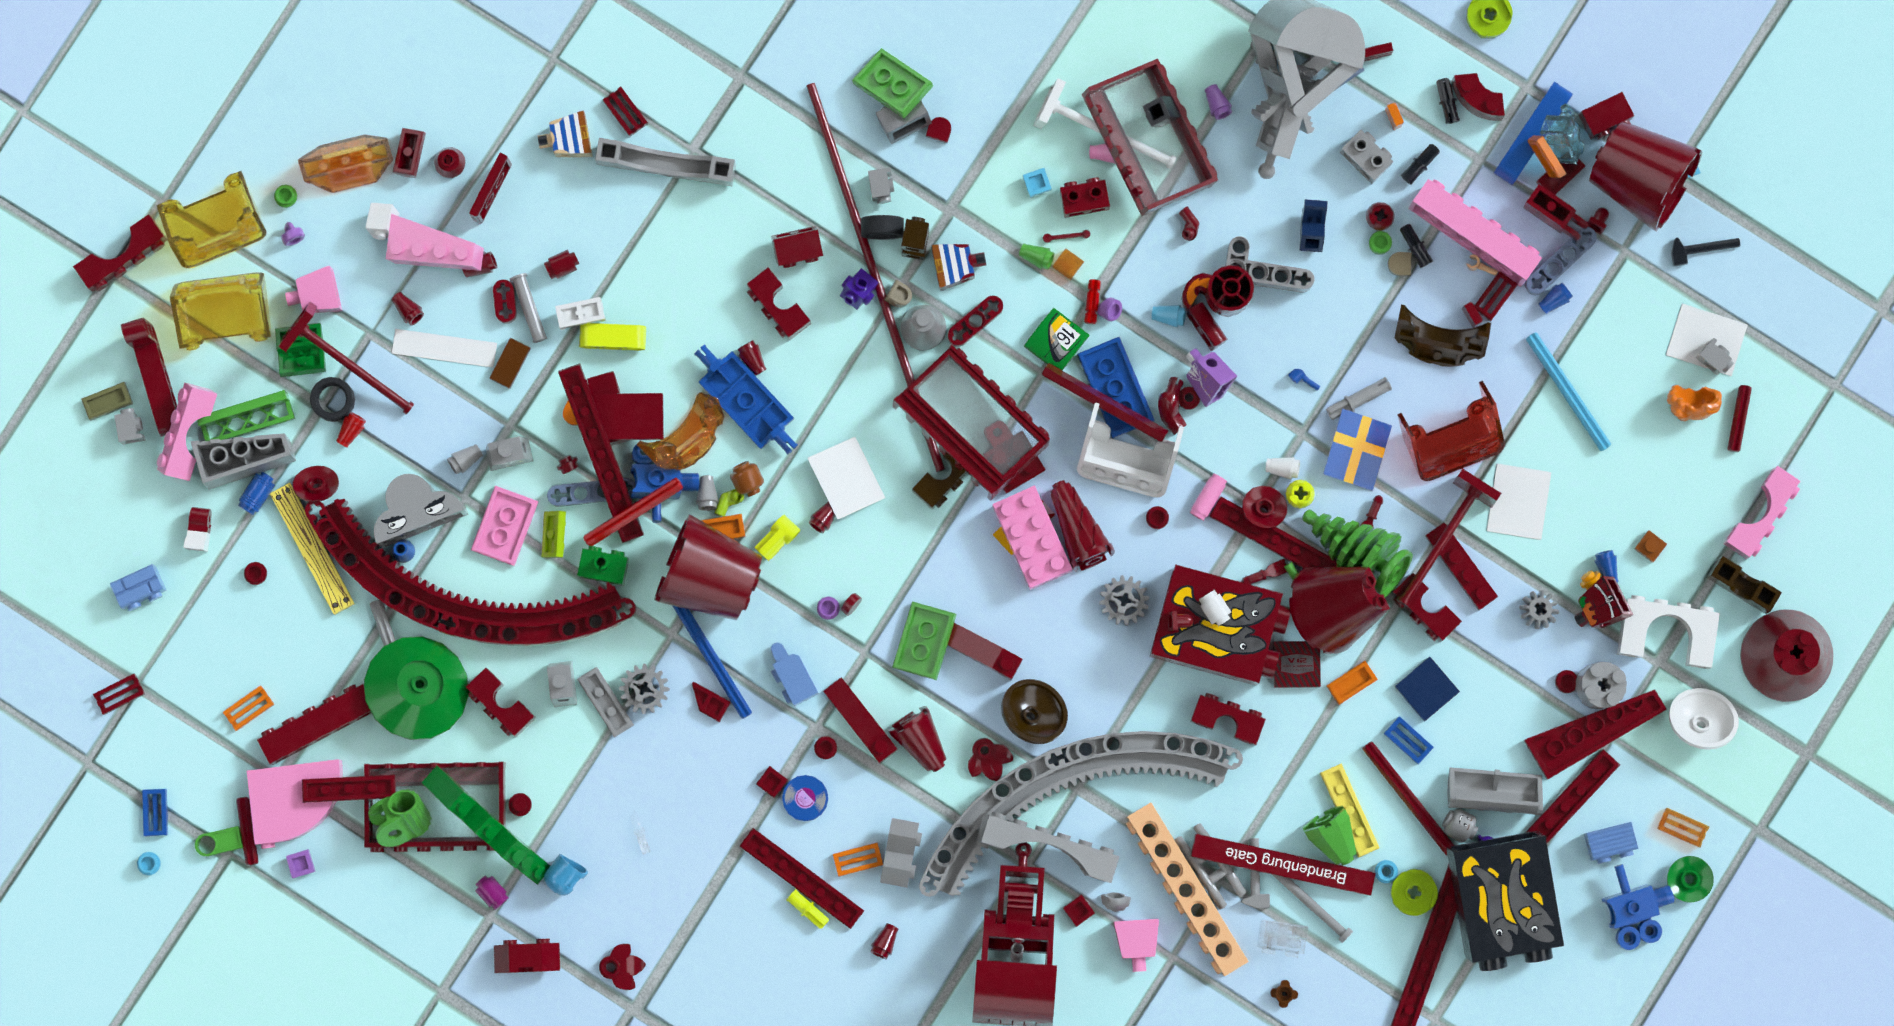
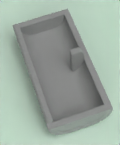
M1449 768L1448 808L1540 816L1543 813L1542 775L1500 772L1497 769L1495 771Z

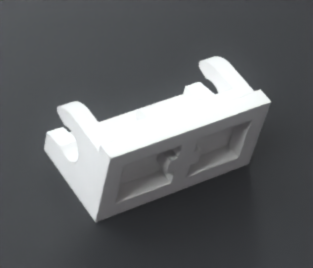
M600 297L555 306L561 330L577 325L606 321Z

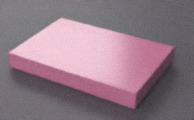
M495 486L471 551L515 566L539 502Z

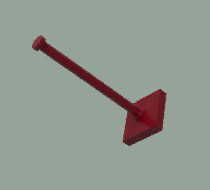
M309 302L282 337L278 347L286 352L298 336L301 338L304 336L402 408L403 413L407 415L414 406L413 402L403 399L309 329L310 326L307 324L317 309L316 305Z
M1463 468L1453 484L1464 490L1468 495L1403 595L1397 598V601L1405 607H1409L1411 604L1409 601L1475 499L1492 508L1502 494Z

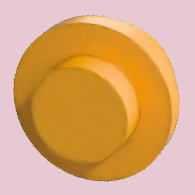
M1591 570L1581 577L1582 582L1580 586L1588 590L1600 579V572H1593Z

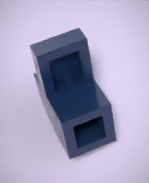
M1304 200L1301 215L1299 251H1323L1328 201Z

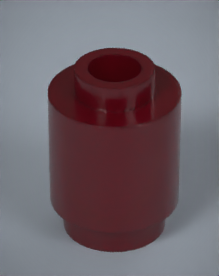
M568 249L548 258L549 261L544 262L551 279L556 277L559 279L576 271V265H579L575 253H569Z

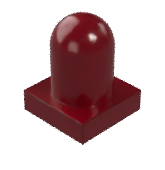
M1603 207L1597 209L1594 216H1591L1587 221L1588 227L1601 235L1607 227L1605 223L1609 217V211Z
M1177 611L1168 612V631L1188 628L1193 625L1194 619L1190 614H1177Z

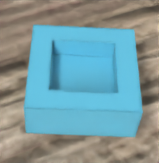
M1045 168L1022 176L1030 198L1052 190Z

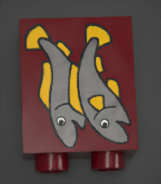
M1175 564L1149 657L1257 686L1260 683L1261 676L1270 679L1274 677L1280 652L1270 650L1269 645L1273 632L1285 634L1291 614L1290 607L1280 605L1283 593ZM1213 590L1222 596L1231 610V613L1228 615L1230 619L1220 626L1217 623L1212 625L1200 607L1202 604L1199 599ZM1177 611V614H1190L1194 619L1193 625L1188 628L1168 631V612Z

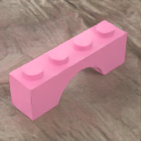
M184 382L183 388L178 393L177 408L171 415L170 430L164 437L165 446L163 452L157 459L158 471L167 476L190 481L196 459L187 449L186 434L196 420L211 416L217 393L211 389Z
M1779 466L1774 467L1761 486L1767 498L1765 515L1759 522L1754 524H1736L1723 544L1745 559L1750 558L1751 555L1755 557L1762 548V545L1759 543L1763 537L1768 538L1774 530L1775 526L1772 524L1775 519H1780L1786 512L1787 507L1784 505L1788 499L1793 500L1799 492L1800 488L1797 486L1800 480Z

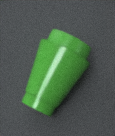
M1025 243L1019 251L1020 257H1023L1041 270L1043 268L1047 270L1050 268L1055 255L1054 252L1050 251V248L1027 245Z

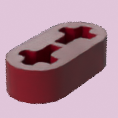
M502 279L493 286L495 314L500 322L509 324L517 317L515 290L510 281ZM501 285L510 288V291L506 292V300H503L502 294L498 292L502 287ZM506 303L508 310L512 311V314H509L507 319L500 315V312L504 311L503 304Z

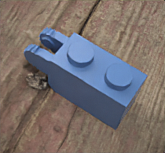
M780 642L772 644L770 650L776 663L772 664L774 670L771 673L777 683L782 682L785 688L782 694L788 704L792 702L795 707L818 695L819 693L800 656L796 654L788 655Z

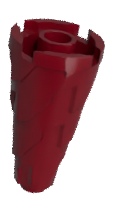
M1065 480L1053 484L1051 499L1059 518L1065 546L1070 558L1069 563L1073 571L1077 572L1078 566L1083 571L1106 561L1105 554L1107 552L1112 557L1115 554L1112 543L1108 541L1098 523H1096L1088 508L1082 502L1074 486H1071L1069 482L1066 483Z

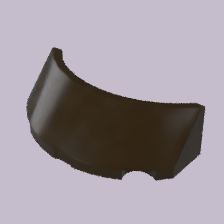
M1401 304L1394 338L1409 350L1408 353L1423 362L1447 367L1465 365L1466 361L1475 358L1479 360L1485 356L1491 323L1487 322L1469 329L1441 328L1421 320L1406 305Z

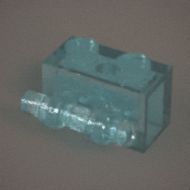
M1563 104L1560 107L1561 113L1559 116L1546 115L1540 134L1545 138L1560 163L1577 164L1579 156L1583 154L1584 143L1580 139L1579 125L1574 121L1575 114L1573 109L1568 104Z

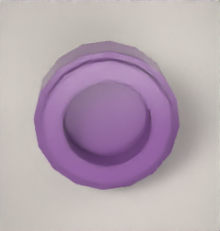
M287 222L284 227L285 233L281 236V239L285 246H292L301 242L305 234L302 228H295L291 222Z
M1107 298L1098 306L1097 313L1103 319L1115 321L1121 315L1122 303L1115 298Z

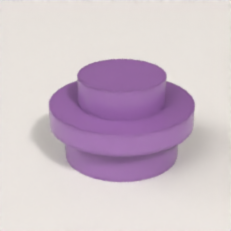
M828 596L818 602L817 612L823 619L831 620L839 614L840 605L835 598Z

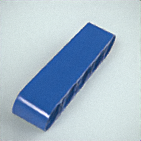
M1554 81L1494 171L1495 175L1511 185L1514 184L1534 154L1527 140L1533 135L1546 136L1572 97V92Z

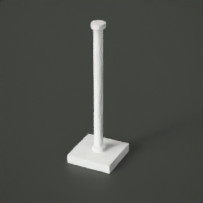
M1058 78L1051 85L1033 126L1042 129L1047 124L1051 114L1057 112L1100 133L1093 119L1060 104L1061 101L1058 99L1066 82ZM1126 136L1132 149L1167 165L1166 168L1168 169L1172 168L1176 160L1175 156L1169 157Z

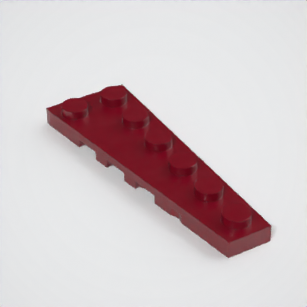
M1652 690L1618 703L1615 706L1602 709L1529 737L1523 741L1548 780L1667 710L1656 690Z

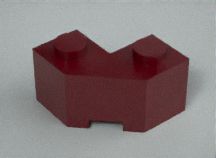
M550 938L536 939V944H517V940H503V945H494V973L560 971V944L550 943Z

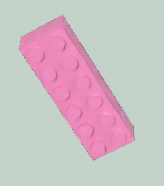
M1428 179L1408 209L1472 254L1478 256V258L1492 268L1505 274L1521 287L1542 259L1539 256V251L1530 245L1524 246L1520 243L1521 239L1511 232L1507 234L1501 230L1502 226L1493 219L1487 220L1482 216L1483 213L1474 206L1468 207L1463 203L1464 199L1456 193L1450 194L1445 191V186L1439 181Z

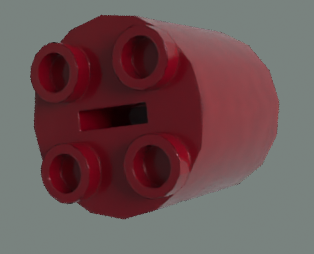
M1228 265L1219 268L1213 273L1206 286L1205 298L1207 304L1212 311L1221 316L1232 317L1238 315L1246 309L1253 297V280L1248 272L1239 266Z

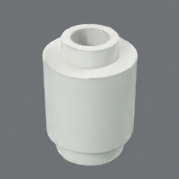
M1215 590L1199 599L1202 604L1200 607L1212 625L1217 623L1220 626L1230 619L1228 615L1231 613V610L1222 596L1217 594Z

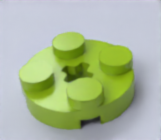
M1472 0L1467 8V23L1470 29L1480 38H1495L1502 35L1508 29L1512 20L1513 10L1508 0ZM1488 9L1490 12H1495L1496 15L1493 16L1492 21L1484 18L1485 10Z
M1411 869L1402 872L1392 883L1391 898L1393 905L1406 915L1418 916L1424 914L1437 901V886L1432 877L1422 870ZM1413 886H1417V891L1421 892L1420 896H1416L1415 899H1411V895L1408 893V889H1412Z

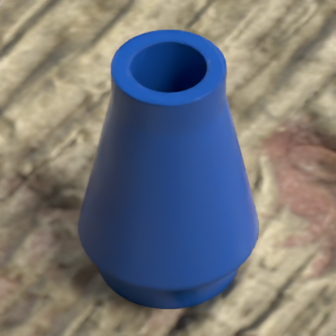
M1562 282L1559 285L1556 284L1538 305L1545 314H1548L1550 311L1569 303L1573 295Z
M408 540L396 542L392 549L393 557L398 562H409L415 555L414 545ZM400 546L405 547L403 553H399Z
M1613 550L1595 554L1596 560L1594 562L1602 576L1615 577L1618 583L1617 555H1614Z

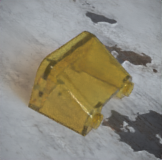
M242 171L232 173L224 179L223 185L225 190L184 207L180 201L173 199L156 205L169 245L184 268L197 267L258 242L266 236V228Z
M262 272L185 281L175 284L172 288L170 302L179 349L196 350L204 340L249 334V338L254 339L256 342L265 341L268 337H271L266 281Z

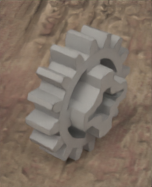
M1123 575L1120 576V581L1118 582L1115 578H1112L1113 585L1105 584L1104 587L1107 589V592L1100 593L1102 597H1105V600L1099 602V605H1105L1106 607L1102 610V613L1108 612L1110 614L1108 617L1109 621L1116 618V625L1123 620L1125 626H1128L1130 619L1137 623L1136 616L1138 615L1143 618L1144 613L1141 610L1148 609L1149 607L1144 604V601L1149 600V596L1143 595L1147 588L1140 589L1141 581L1133 583L1132 576L1129 577L1128 581H1125ZM1125 585L1122 591L1118 593L1112 592L1116 587ZM1132 588L1137 591L1140 600L1134 598L1131 593ZM1127 595V600L1131 601V603L1121 606V601L1117 598ZM1109 601L1115 603L1117 607L1116 613L1111 609ZM1130 608L1137 609L1133 614L1124 616L1126 610Z
M643 664L640 670L635 665L633 673L629 670L626 671L629 676L627 679L621 678V681L625 683V686L619 687V690L625 692L621 699H628L625 706L628 708L634 705L633 712L635 713L639 708H641L642 714H646L647 709L654 713V706L657 705L662 708L661 699H668L664 695V692L670 691V688L664 687L668 679H661L663 672L655 673L656 667L654 665L650 670L647 669L646 664ZM646 674L641 680H633L637 675ZM654 677L659 682L660 691L653 686ZM645 683H648L647 687L654 693L645 692L641 695V690L635 684L644 686ZM629 687L634 689L636 693L635 700L630 696ZM650 697L655 698L653 702L649 704H643L645 699H648Z

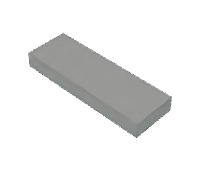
M597 667L577 679L614 738L634 726Z

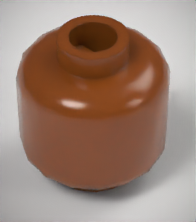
M745 461L732 468L733 472L730 475V479L739 494H747L750 497L761 491L759 487L764 483V478L755 463Z

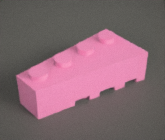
M391 214L385 259L395 264L481 271L483 247Z

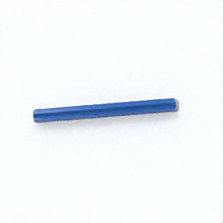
M673 606L740 717L744 719L752 714L751 709L690 610Z

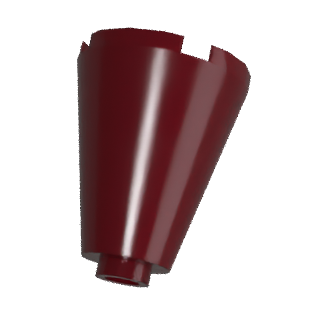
M922 706L919 708L920 713L915 714L913 711L895 722L892 725L894 729H888V732L927 771L937 772L945 766L944 761L947 758L930 710L927 706Z

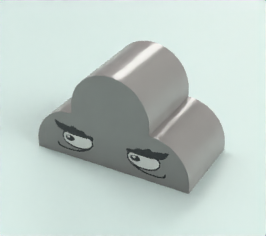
M403 474L392 480L386 490L385 498L389 510L383 512L376 520L374 537L376 543L384 548L400 540H405L466 516L468 511L465 505L453 494L445 491H434L433 487L418 475Z

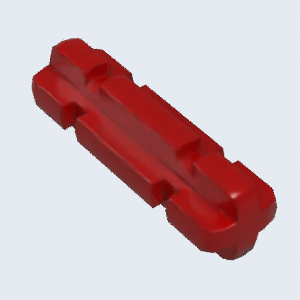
M1090 279L1088 282L1089 292H1087L1085 309L1087 313H1085L1084 318L1086 324H1096L1097 322L1096 312L1098 311L1100 293L1098 291H1100L1101 286L1100 280Z

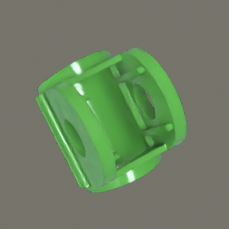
M409 789L397 791L390 797L376 802L368 812L371 823L379 826L376 831V839L380 845L385 847L398 846L412 838L423 835L429 830L430 820H432L430 812L419 795L414 790L409 791ZM393 830L397 831V834L393 836L388 835Z

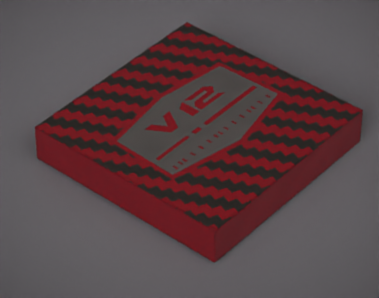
M1306 641L1273 642V651L1280 652L1274 674V688L1321 687L1319 648L1311 647Z

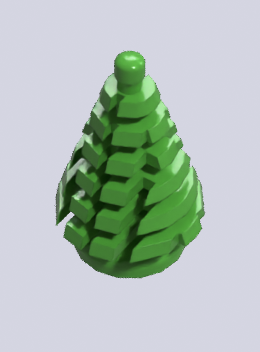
M1307 510L1303 514L1302 520L1308 525L1313 526L1311 531L1316 538L1321 536V545L1324 549H1330L1328 551L1329 557L1332 560L1338 559L1337 567H1370L1377 581L1375 590L1378 594H1383L1384 597H1387L1397 587L1406 574L1413 554L1407 549L1398 551L1402 537L1399 533H1387L1386 529L1382 528L1373 530L1372 525L1366 524L1359 527V522L1352 520L1346 523L1344 518L1338 516L1331 521L1332 516L1323 513L1317 516L1314 511Z

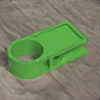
M240 826L199 835L195 841L196 851L206 857L243 848ZM205 836L212 837L215 841V848L209 854L203 853L199 848V842Z

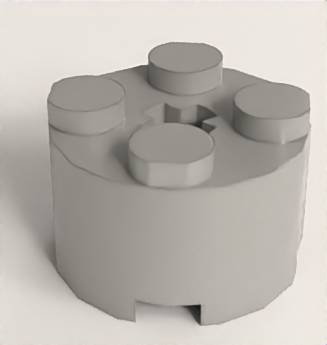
M1594 663L1586 666L1578 673L1575 691L1578 693L1582 703L1589 708H1609L1615 706L1623 699L1627 686L1626 675L1618 666L1612 663ZM1602 681L1604 689H1601V687L1598 686V682Z

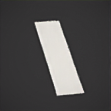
M395 329L392 354L494 368L497 343Z

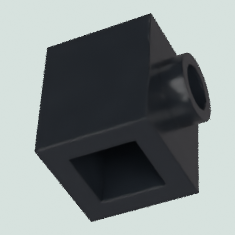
M1161 96L1142 106L1151 127H1163L1181 117L1172 96Z

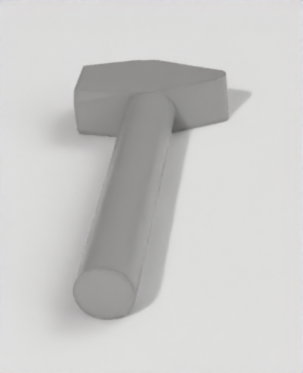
M1250 838V846L1259 847V838ZM1250 870L1251 896L1243 899L1241 902L1253 908H1270V895L1260 894V872Z

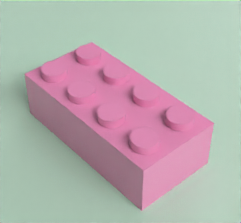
M1035 485L992 504L1029 590L1072 572L1073 569Z

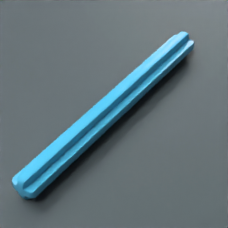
M1535 332L1528 336L1526 341L1598 449L1604 451L1610 447L1611 442L1538 333Z

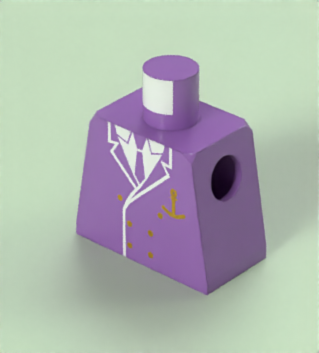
M1196 348L1186 355V358L1192 364V368L1187 373V379L1204 406L1207 407L1223 398L1237 378V375L1215 352L1202 356Z

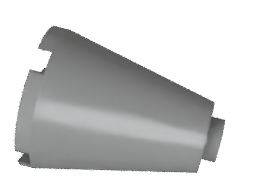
M917 305L909 309L903 316L901 334L906 343L912 348L922 351L930 350L944 339L946 321L942 313L935 307Z

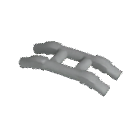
M1201 823L1194 826L1193 829L1197 834L1210 837ZM1182 836L1175 839L1184 857L1219 909L1225 908L1227 903L1214 883L1226 876L1238 896H1243L1246 893L1245 888L1230 865L1217 863L1220 869L1208 876L1201 865L1206 860L1190 857L1191 849Z

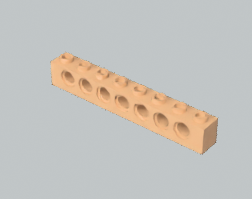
M1150 802L1127 817L1128 822L1125 823L1132 835H1138L1141 840L1138 843L1144 855L1149 853L1153 860L1150 863L1156 875L1161 873L1165 880L1162 883L1169 895L1173 893L1177 899L1174 903L1181 915L1185 913L1190 920L1186 924L1193 935L1197 933L1202 941L1199 942V945L1205 955L1210 953L1214 961L1211 962V965L1216 973H1222L1223 976H1226L1248 963L1249 961L1153 804ZM1151 824L1154 826L1155 835L1153 837L1144 836L1142 832L1144 825ZM1158 844H1163L1167 847L1168 852L1165 857H1158L1155 854V847ZM1170 864H1176L1179 867L1180 872L1177 877H1170L1167 874V867ZM1182 884L1191 886L1192 893L1189 897L1180 895L1179 887ZM1198 903L1203 906L1204 913L1201 917H1195L1191 913V908L1194 904ZM1208 923L1216 927V933L1213 937H1207L1203 932L1204 926ZM1223 943L1228 947V954L1225 957H1219L1216 954L1218 944Z

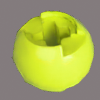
M1301 479L1291 482L1285 493L1289 504L1299 509L1311 505L1315 497L1313 486L1306 480ZM1299 488H1302V492L1306 493L1302 500H1299L1298 496L1294 495V492H1297Z

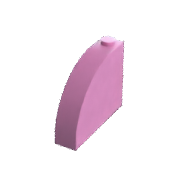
M336 759L248 770L247 779L255 845H261V849L274 848L275 843L299 838L320 825L332 811L337 801L303 803L302 779L343 777L342 760Z

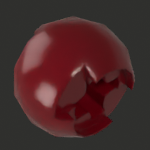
M1384 202L1373 203L1366 211V221L1375 230H1386L1394 222V211L1390 205ZM1379 211L1384 212L1383 216L1386 217L1381 222L1377 221V216L1374 215L1378 214Z

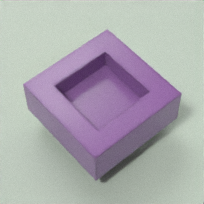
M309 849L286 856L293 879L316 872Z

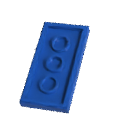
M1120 337L1077 354L1089 385L1092 388L1147 419L1155 421ZM1099 408L1105 423L1111 429L1110 435L1112 439L1136 429Z

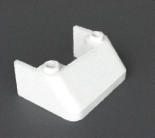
M1095 403L1077 466L1079 475L1090 480L1147 496L1162 497L1168 487L1184 427H1179L1175 442L1169 440L1158 441L1155 444L1154 450L1109 438L1111 433L1110 427L1104 422L1095 420L1099 408V403Z

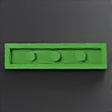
M285 390L213 411L211 416L202 417L197 422L198 426L202 429L205 441H210L208 426L215 424L221 426L223 430L220 435L212 439L224 440L293 420L295 416L289 395ZM286 404L289 415L279 418L272 414L277 405ZM270 407H271V409H270L269 412H267L266 410H264V409H267V408H270ZM262 411L267 414L263 423L257 425L250 421L255 412ZM240 418L245 421L241 430L234 431L228 428L232 419ZM248 423L253 425L251 427L246 428Z

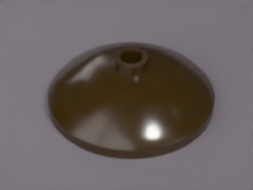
M1035 679L1018 681L1008 688L1002 698L1001 713L1006 726L1015 736L1025 742L1032 744L1052 742L1062 734L1067 725L1068 711L1063 698L1052 686Z

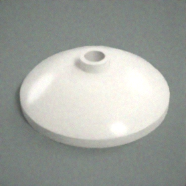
M1695 688L1682 692L1674 699L1669 710V722L1674 733L1688 745L1699 749L1711 750L1727 745L1734 738L1739 725L1738 714L1732 703L1723 695L1709 689Z

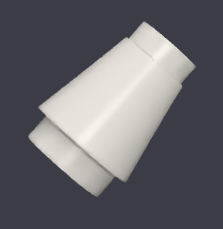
M1295 457L1267 458L1266 472L1290 480L1298 478L1300 460H1295Z

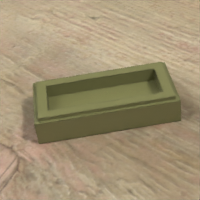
M125 382L81 398L90 421L133 404Z

